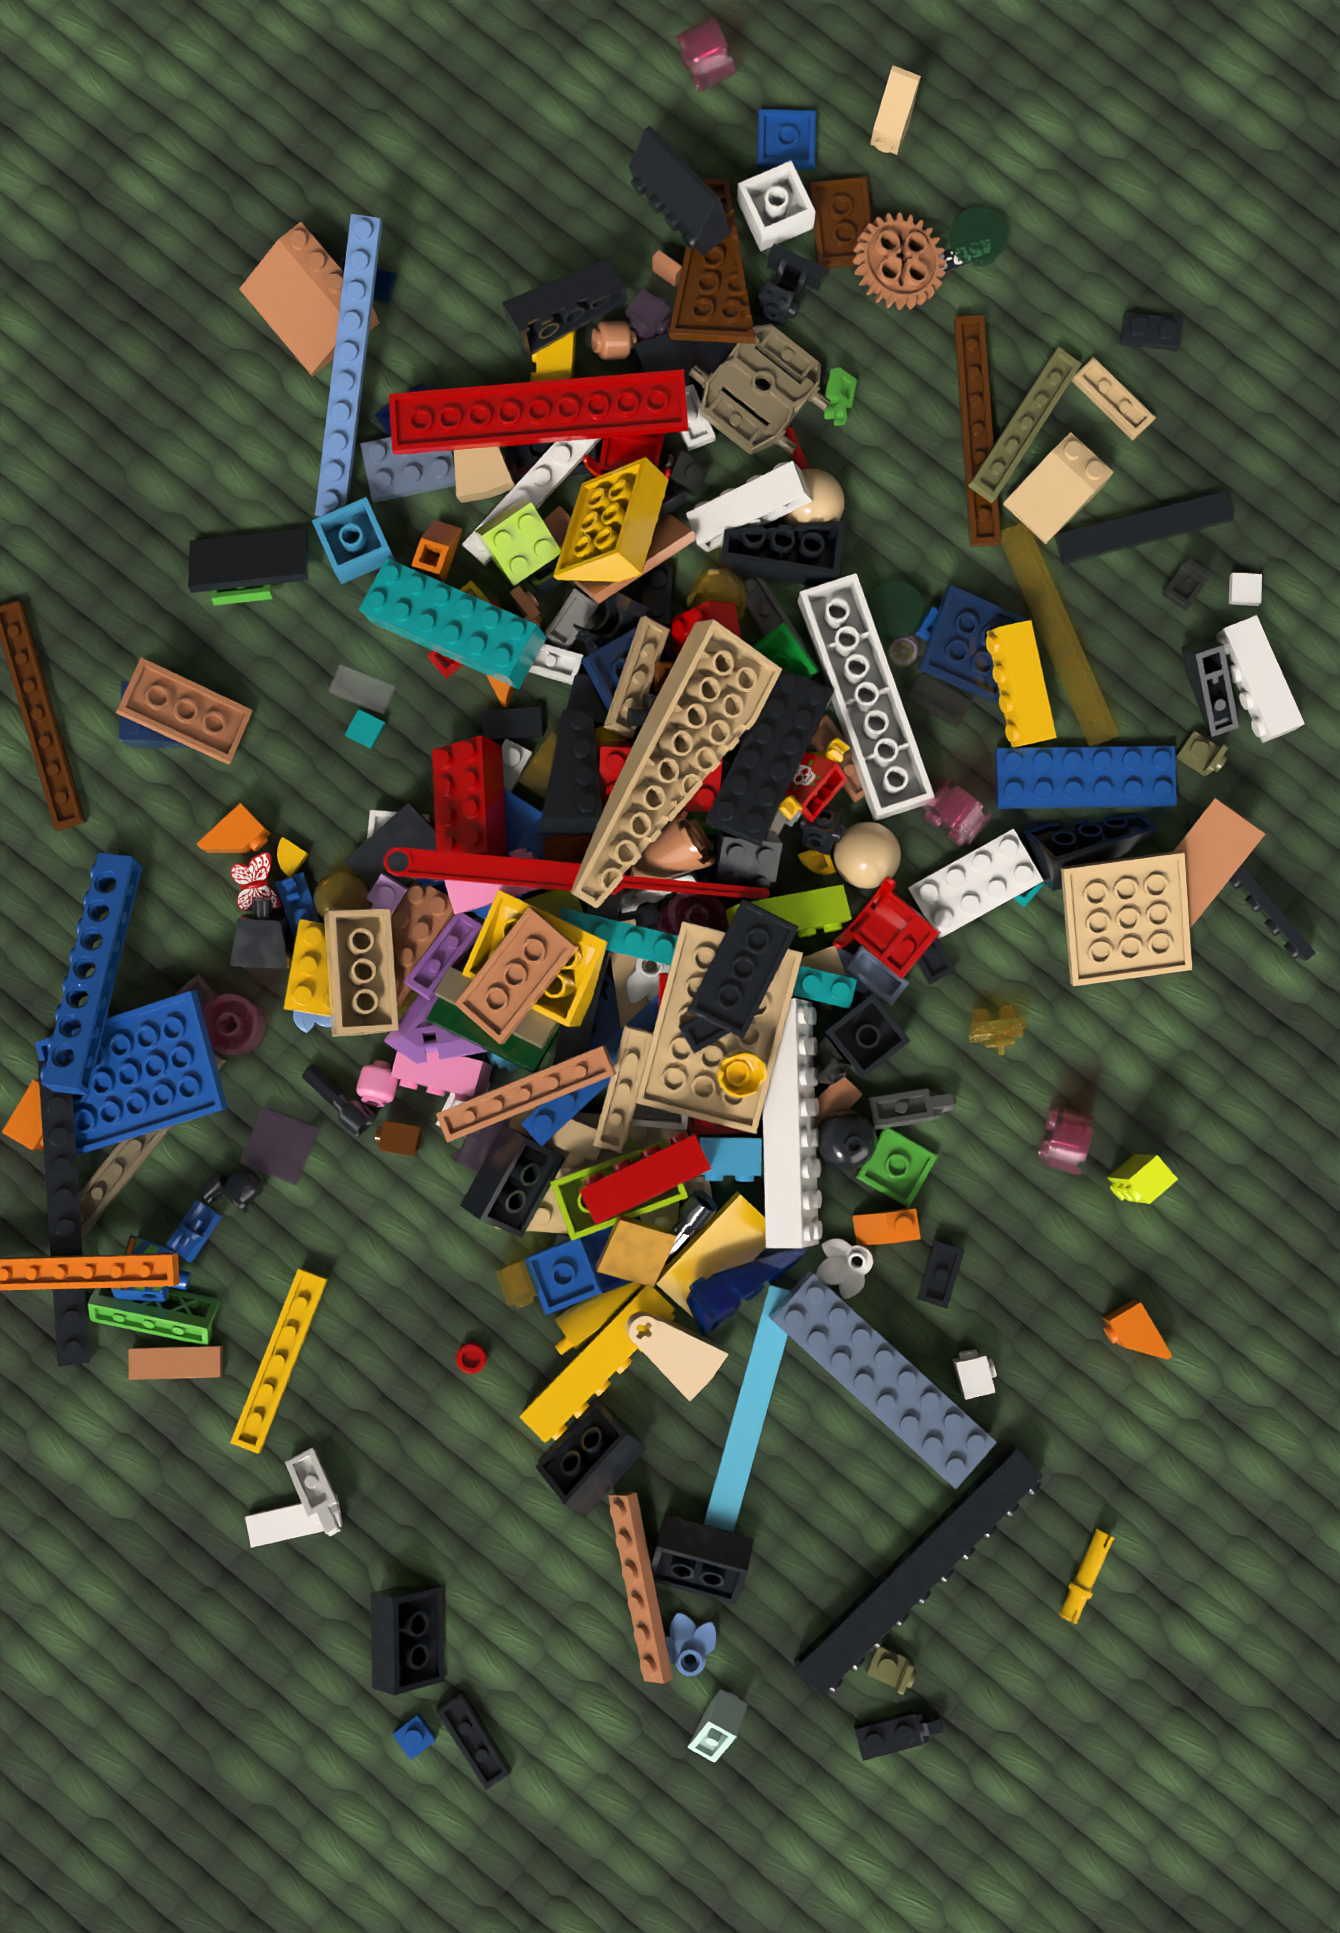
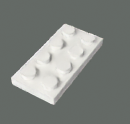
M1012 829L908 887L924 918H927L930 923L941 931L938 939L1044 880L1015 830Z

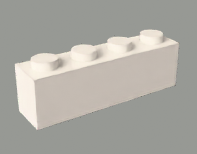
M791 461L776 465L773 471L767 474L749 478L746 484L738 488H730L723 491L720 497L712 501L698 503L693 510L686 514L696 537L697 545L706 552L720 547L725 529L761 527L813 502L801 469Z
M1257 615L1221 630L1215 636L1216 641L1224 644L1230 679L1233 683L1237 684L1240 691L1239 699L1241 705L1245 710H1248L1252 718V730L1257 737H1260L1262 743L1292 732L1305 724Z

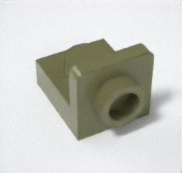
M1193 731L1175 757L1205 777L1212 771L1217 773L1227 760L1224 754L1229 747L1225 744L1218 747L1196 731Z
M884 1645L874 1649L865 1671L867 1676L895 1687L897 1693L902 1695L906 1687H912L917 1673L911 1657Z

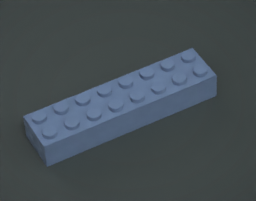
M808 1271L768 1316L955 1489L997 1443L812 1272Z

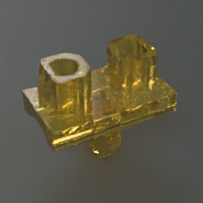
M1015 1005L1000 1008V1020L990 1021L988 1009H975L971 1014V1024L968 1032L969 1043L983 1042L985 1049L995 1048L997 1056L1005 1055V1046H1015V1038L1023 1037V1030L1027 1026L1025 1017L1020 1018Z

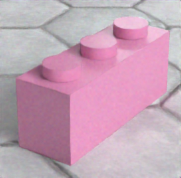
M526 848L509 852V857L538 860L536 852H527ZM444 880L454 914H462L492 904L498 890L516 897L539 889Z
M397 1051L390 1076L400 1080L399 1086L417 1090L418 1085L428 1087L427 1093L444 1097L445 1092L454 1093V1099L462 1102L486 1093L493 1067L488 1063L463 1056L440 1060L437 1051L426 1053L427 1063L416 1064Z

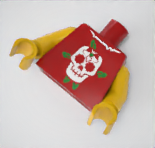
M837 737L828 745L826 751L805 754L785 799L779 804L782 815L791 820L792 816L799 811L810 822L815 820L848 780L837 762L843 760V753L850 749L845 742Z

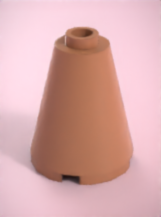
M682 811L661 830L662 833L654 842H650L641 853L642 857L635 865H631L629 873L631 876L671 879L694 872L715 863V855L710 857L708 852L713 846L699 822L695 818L689 821L686 818L689 813Z

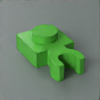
M840 367L831 369L825 395L830 400V404L825 409L824 418L826 420L834 419L833 425L835 426L845 425L847 421L846 408H852L857 379Z

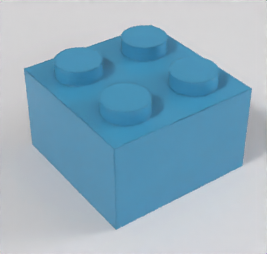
M367 497L312 520L332 568L341 584L382 567L386 558L395 561Z
M699 1135V1144L711 1167V1170L700 1174L705 1176L706 1181H723V1175H735L736 1181H754V1176H761L762 1138L759 1136Z

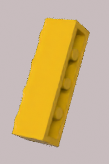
M576 330L532 355V361L537 363L536 372H531V382L574 378Z
M1031 620L1000 626L987 631L986 646L988 652L992 655L994 665L993 678L998 683L1000 692L999 706L1005 715L1007 724L1005 733L1008 741L1011 742V747L1015 748L1057 738Z

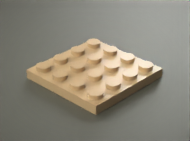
M1183 851L1061 867L1070 983L1073 986L1192 970L1185 853Z

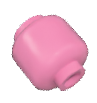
M375 1060L373 1065L362 1067L356 1092L362 1097L361 1101L363 1103L384 1107L385 1103L394 1100L399 1079L390 1076L392 1072V1065L390 1063Z

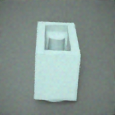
M720 1689L709 1703L687 1748L715 1763L737 1737L748 1704L739 1700L735 1694Z

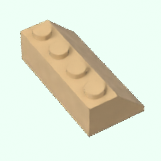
M390 909L328 911L324 916L332 1037L398 1031Z

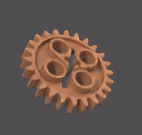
M887 213L883 220L877 217L873 224L869 223L864 232L858 237L859 243L853 250L857 253L853 263L860 265L854 273L864 277L859 285L864 286L868 284L870 288L866 294L871 295L875 292L877 294L876 303H879L882 298L886 299L887 308L893 302H896L898 310H901L905 303L909 310L916 303L921 306L934 295L935 291L942 284L941 278L945 275V271L941 268L946 264V260L939 258L945 250L935 246L940 240L939 237L930 238L929 235L933 229L928 228L924 231L922 229L923 220H920L917 225L913 224V215H910L906 221H903L901 213H898L894 220L890 213ZM881 243L885 244L889 250L885 249ZM909 245L913 246L916 251H913ZM882 271L888 273L890 278H887ZM910 273L914 274L918 280L912 278Z

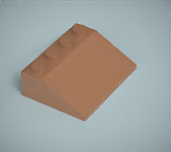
M300 222L277 240L239 289L313 377L334 359L344 272L304 224ZM373 306L369 331L380 324Z

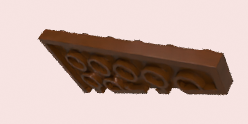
M701 178L720 198L730 235L704 256L695 248L691 250L686 246L669 335L671 340L756 344L730 184L728 179Z

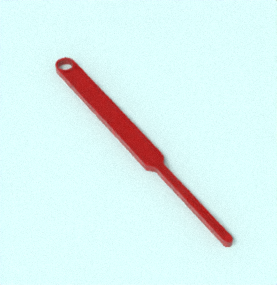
M403 847L390 849L384 857L386 870L394 876L562 891L572 890L581 863ZM402 852L407 856L408 866L405 870L396 872L389 867L388 858L392 853ZM623 874V879L609 894L615 895L623 888L762 900L767 899L770 892L766 888L636 877Z

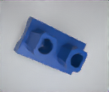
M199 1199L195 1200L165 1246L192 1263L223 1215Z

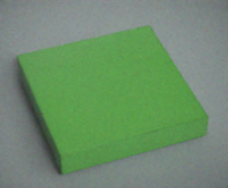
M885 1128L882 1129L877 1138V1148L873 1157L860 1168L855 1178L909 1208L938 1155L894 1129Z

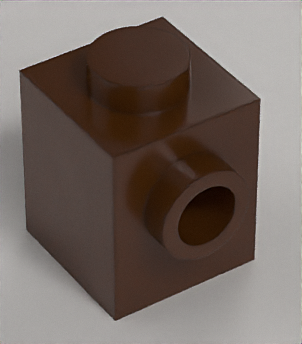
M383 1120V1125H378L375 1135V1143L379 1144L378 1151L418 1157L423 1127Z

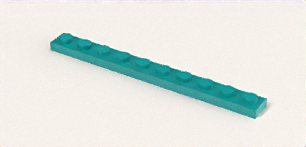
M561 907L558 918L608 941L606 950L671 966L678 940L677 935ZM800 966L792 995L850 1009L857 979Z

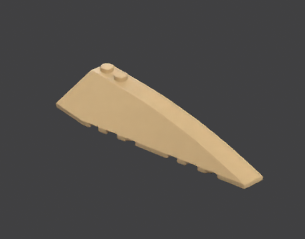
M714 619L695 622L635 740L592 836L570 893L595 908H598L623 879V874L631 865H635L642 857L641 853L650 842H654L662 833L661 829L668 821H672L698 791L703 785L702 781L710 772H714L720 765V760L728 750H732L740 741L739 737L745 730H749L753 726L782 671V668Z

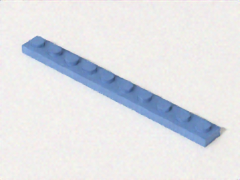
M351 214L315 509V515L318 517L347 506L349 501L383 222L381 218Z

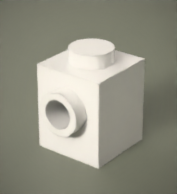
M977 1349L960 1352V1358L952 1359L960 1394L965 1400L995 1393L992 1378L996 1377V1370L992 1359L987 1360V1356L982 1352L977 1353Z

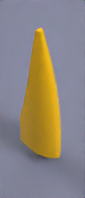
M620 1279L602 1288L603 1293L580 1301L564 1311L563 1314L554 1320L566 1337L554 1345L561 1355L572 1347L579 1349L597 1335L622 1306L645 1285Z

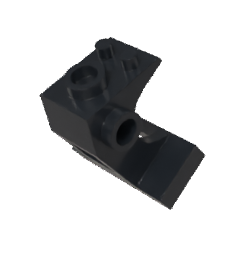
M773 244L768 254L767 267L777 271L773 282L767 280L766 286H763L757 298V303L760 304L758 314L784 326L789 318L794 320L801 305L798 300L805 286L807 285L817 291L820 290L824 282L826 268ZM780 285L783 286V287H785V288H787V289H789V290H791V291H786V290L780 288Z
M618 591L604 600L607 612L600 625L587 629L575 623L573 624V627L578 632L575 637L579 641L584 639L585 648L589 653H592L636 627L640 617L647 616L650 618L653 609Z

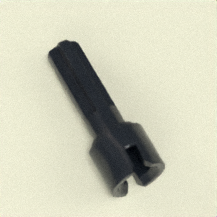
M311 1065L304 1071L302 1078L339 1113L338 1121L353 1135L360 1136L373 1124L377 1116L360 1099L351 1100L315 1065Z
M695 1190L680 1207V1218L671 1228V1230L676 1231L677 1238L665 1264L694 1229H702L715 1214L718 1206L713 1198L705 1192Z

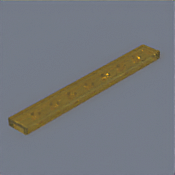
M1020 523L1000 531L1003 548L1089 747H1094L1118 737L1117 728L1031 530L1024 523Z

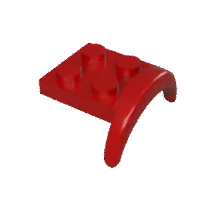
M665 433L604 438L599 463L587 454H584L583 462L586 468L596 477L645 457L659 468ZM666 468L662 473L669 478L671 470Z
M886 876L870 902L847 929L834 940L833 946L837 949H842L856 939L899 978H904L940 935L941 931L894 892L896 881L890 876Z

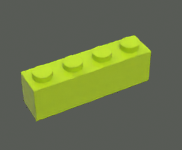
M843 885L751 902L799 926L796 932L799 938L817 934L816 929L824 928L825 933L842 929V923L852 919ZM740 904L725 910L729 925Z

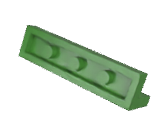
M95 1288L89 1299L90 1321L209 1346L212 1339V1322L220 1305L219 1299L174 1289L169 1290L165 1300L172 1299L178 1301L180 1306L172 1310L163 1309L160 1304L162 1302L146 1301L140 1304L132 1300L116 1299L114 1296H102L105 1288ZM199 1305L209 1307L206 1317L192 1315L190 1309Z

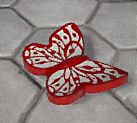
M267 852L253 857L249 861L248 866L237 863L231 868L232 879L241 886V891L237 896V906L244 912L253 909L254 898L272 899V910L281 908V901L274 890L270 888L269 881L267 880L272 868V857Z

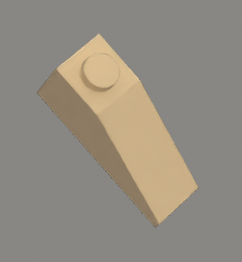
M892 66L873 129L871 145L876 146L882 152H891L897 155L910 125L921 76L896 66Z

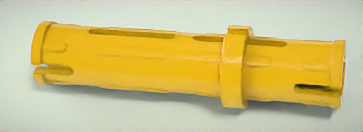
M1097 1528L1074 1582H1070L1068 1585L1070 1591L1059 1612L1061 1617L1075 1624L1078 1623L1087 1599H1091L1093 1595L1091 1592L1109 1548L1115 1537Z

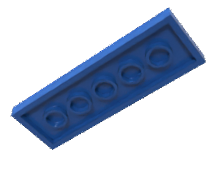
M1175 746L997 748L995 750L996 809L1174 807L1177 805Z

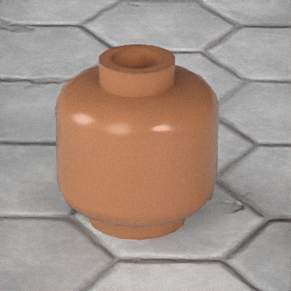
M623 320L601 321L597 328L592 331L593 352L598 353L602 360H625L630 355L634 344H636L635 331H630L628 323Z

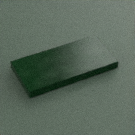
M458 967L455 968L456 970L463 973L462 969ZM438 997L426 1018L429 1023L532 1073L537 1072L563 1025L558 1022L546 1045L541 1049L513 1034L510 1035L504 1044H499L456 1005Z

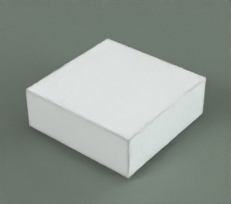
M1232 573L1229 579V604L1251 606L1261 604L1262 574Z

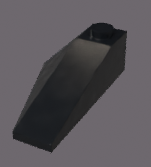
M1141 813L1106 817L1104 822L1087 823L1086 819L1076 820V825L1060 827L1059 822L1048 823L1022 831V837L1031 860L1044 880L1043 882L1052 891L1062 889L1061 867L1115 860L1156 835L1158 827Z

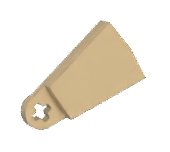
M500 447L454 450L456 497L461 503L491 498L512 490L516 486Z
M639 1311L631 1315L627 1320L626 1333L630 1339L689 1401L708 1384L728 1356V1352L722 1345L660 1315L656 1317L648 1312ZM639 1324L643 1326L646 1324L648 1330L645 1333L643 1331L639 1332L636 1327Z

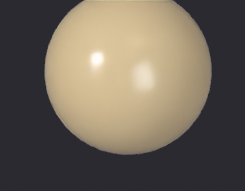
M820 469L801 470L813 502L782 516L786 525L790 524L791 527L808 526V523L820 522L822 525L834 524L835 521H839L845 504L844 493L839 482L831 474Z
M861 822L850 826L844 831L840 843L836 842L834 848V862L837 871L846 882L858 888L870 889L881 886L886 876L892 878L900 865L901 849L898 840L888 828L875 822Z

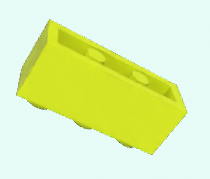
M1134 1154L1107 1177L1112 1183L1110 1189L1120 1200L1125 1198L1127 1201L1147 1204L1154 1201L1178 1180L1158 1155Z

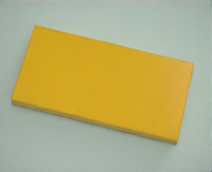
M737 1191L661 1271L656 1285L697 1321L766 1248L765 1217Z

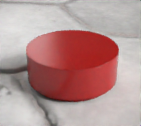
M466 1343L458 1350L456 1363L464 1373H478L487 1363V1352L479 1343Z

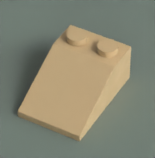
M1070 432L1009 496L1003 505L1046 544L1104 487L1114 472Z

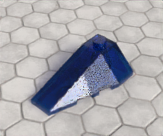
M794 1248L714 1273L707 1279L702 1276L689 1286L691 1291L686 1301L704 1337L731 1318L742 1305L741 1301L743 1299L747 1302L758 1296L765 1288L764 1284L767 1281L769 1284H772L801 1261L808 1251L807 1248Z

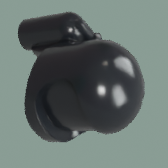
M242 1169L235 1172L228 1180L222 1174L213 1175L197 1191L209 1204L227 1197L237 1208L246 1214L249 1211L247 1206L258 1195L262 1194L263 1183L256 1173L251 1170Z

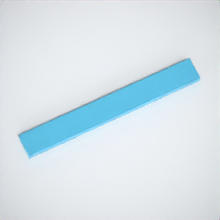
M769 1284L706 1511L704 1525L734 1532L788 1336L768 1316L791 1290Z

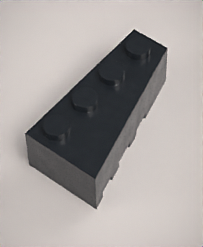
M606 258L502 302L508 329L524 356L528 358L626 302L627 291L625 284L612 263Z

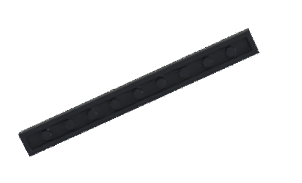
M70 1058L65 1060L64 1065L70 1063ZM47 1060L38 1061L50 1256L83 1255L73 1097L70 1093L51 1091L41 1084V1069L43 1064L47 1063ZM85 1288L53 1289L58 1367L90 1363Z

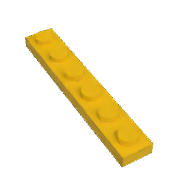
M302 1268L297 1270L230 1443L257 1454L262 1451L328 1278Z

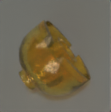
M720 567L702 571L690 586L687 597L688 608L690 605L695 608L707 601L735 603L739 621L744 616L747 591L742 579L727 568Z
M336 870L328 873L320 879L314 891L313 901L315 908L323 921L328 911L367 910L373 905L372 902L367 900V896L371 891L369 885L360 875L351 870Z

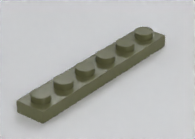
M1058 346L968 487L990 503L996 500L1082 363Z

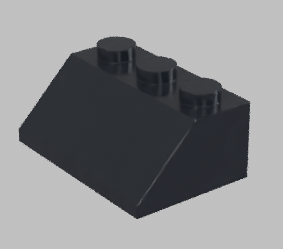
M504 1125L460 1206L479 1220L522 1238L551 1186L550 1182L555 1179L566 1157L545 1145L540 1146L536 1140Z
M596 1398L535 1467L565 1506L586 1517L644 1453L647 1447L629 1426L601 1400Z
M664 1515L651 1560L653 1580L656 1583L736 1604L749 1570L754 1539L745 1537L740 1533H730L715 1529L710 1525H700L685 1521L680 1517Z
M443 1586L393 1587L371 1593L372 1689L395 1696L445 1681Z

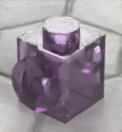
M643 288L625 310L626 322L630 327V331H635L636 338L641 341L667 333L671 324V308L668 302L660 296H653Z

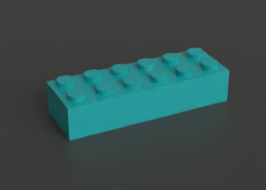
M388 558L383 563L359 608L371 623L518 690L547 638L537 624Z

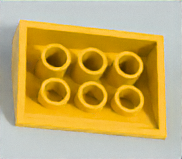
M645 457L582 483L553 577L557 580L621 582L642 574L669 479Z
M498 890L462 975L473 980L528 907H534L578 945L579 948L531 1009L567 1027L580 1026L593 998L608 941L502 890Z

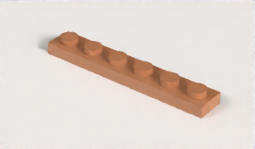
M604 1045L436 1113L446 1141L449 1142L617 1073Z
M616 1492L608 1495L610 1514L615 1528L616 1545L621 1559L622 1576L626 1585L628 1607L631 1611L634 1638L640 1658V1669L644 1681L664 1684L673 1680L637 1492Z

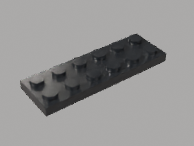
M782 668L756 722L749 729L706 817L705 824L762 847L779 811V804L785 799L834 695V689Z

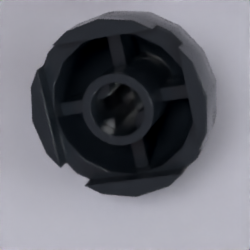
M853 1109L835 1110L836 1112L825 1116L817 1127L819 1129V1146L817 1147L819 1154L825 1162L838 1169L854 1170L860 1168L871 1160L876 1151L877 1135L875 1128L865 1115Z

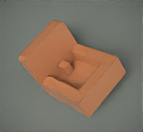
M517 586L509 592L513 603L523 614L524 619L540 627L539 623L542 622V617L536 608L539 605L538 601L529 590L524 593L521 587Z

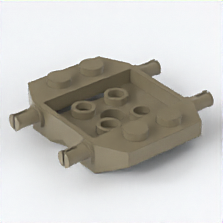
M772 324L755 326L756 344L737 343L728 358L710 375L697 365L690 371L689 376L694 378L704 388L699 415L750 455L771 447L773 444L778 445L791 455L798 445L784 435L788 425L808 401H812L823 412H825L826 407L830 404V400L819 392L821 363ZM760 378L767 380L770 389L765 391L758 389L755 381ZM723 387L726 388L735 398L741 400L755 411L759 417L765 419L769 423L768 426H765L721 391Z

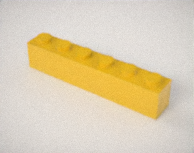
M645 1285L521 1412L519 1417L545 1443L551 1437L556 1441L568 1428L565 1425L572 1415L578 1418L589 1407L586 1401L594 1393L600 1396L611 1384L608 1378L615 1371L621 1374L631 1364L632 1360L629 1357L637 1348L642 1352L626 1333V1323L629 1317L636 1312L645 1311L656 1317L660 1315L672 1321L675 1318L672 1314L675 1306L655 1286L653 1288ZM639 1324L636 1327L639 1332L643 1331L645 1333L648 1330L646 1324L644 1326Z

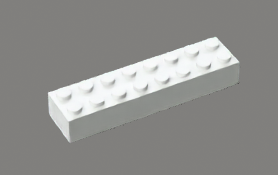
M855 573L800 591L798 605L826 686L834 689V695L831 700L846 743L850 747L849 751L873 821L875 822L931 803L935 796L857 574Z
M796 998L790 1001L763 1105L766 1248H805L818 1245L823 1233L822 1222L818 1221V1208L822 1204L821 1191L817 1190V1177H820L821 1164L820 1160L816 1159V1147L819 1146V1129L815 1125V1116L819 1114V1101L815 1098L814 1086L818 1084L816 1079L818 1070L813 1067V1055H816L818 1050L817 1039L813 1037V1025H816L817 1013L815 1007H812V1002Z

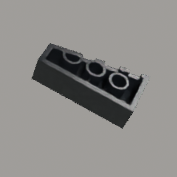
M845 520L835 521L834 524L821 525L820 522L808 523V526L791 527L789 524L764 529L763 527L725 529L720 545L717 572L814 587L837 580L840 571Z
M563 709L558 724L537 835L594 834L603 811L593 709Z

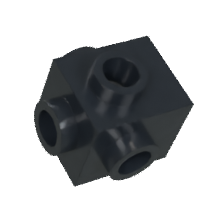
M825 806L813 822H810L803 816L800 824V829L804 830L801 846L829 856L835 842L840 843L845 831V826L841 825L843 812L837 811L830 806Z

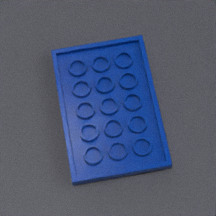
M188 991L106 1019L88 1096L72 1094L76 1156L228 1109L197 991ZM81 1027L74 1029L72 1035L77 1034ZM49 1038L35 1042L39 1061L48 1059ZM71 1054L66 1058H70V1063L74 1058V1054Z

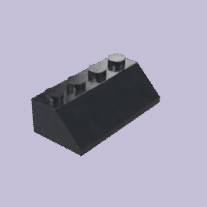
M649 125L644 130L629 165L633 177L631 184L640 196L644 194L648 198L649 205L657 214L661 212L665 216L666 223L674 232L678 230L682 234L683 241L691 250L695 248L704 256L730 235L720 198Z

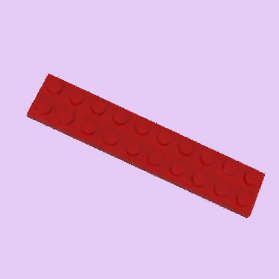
M684 369L389 394L391 440L394 455L688 431Z

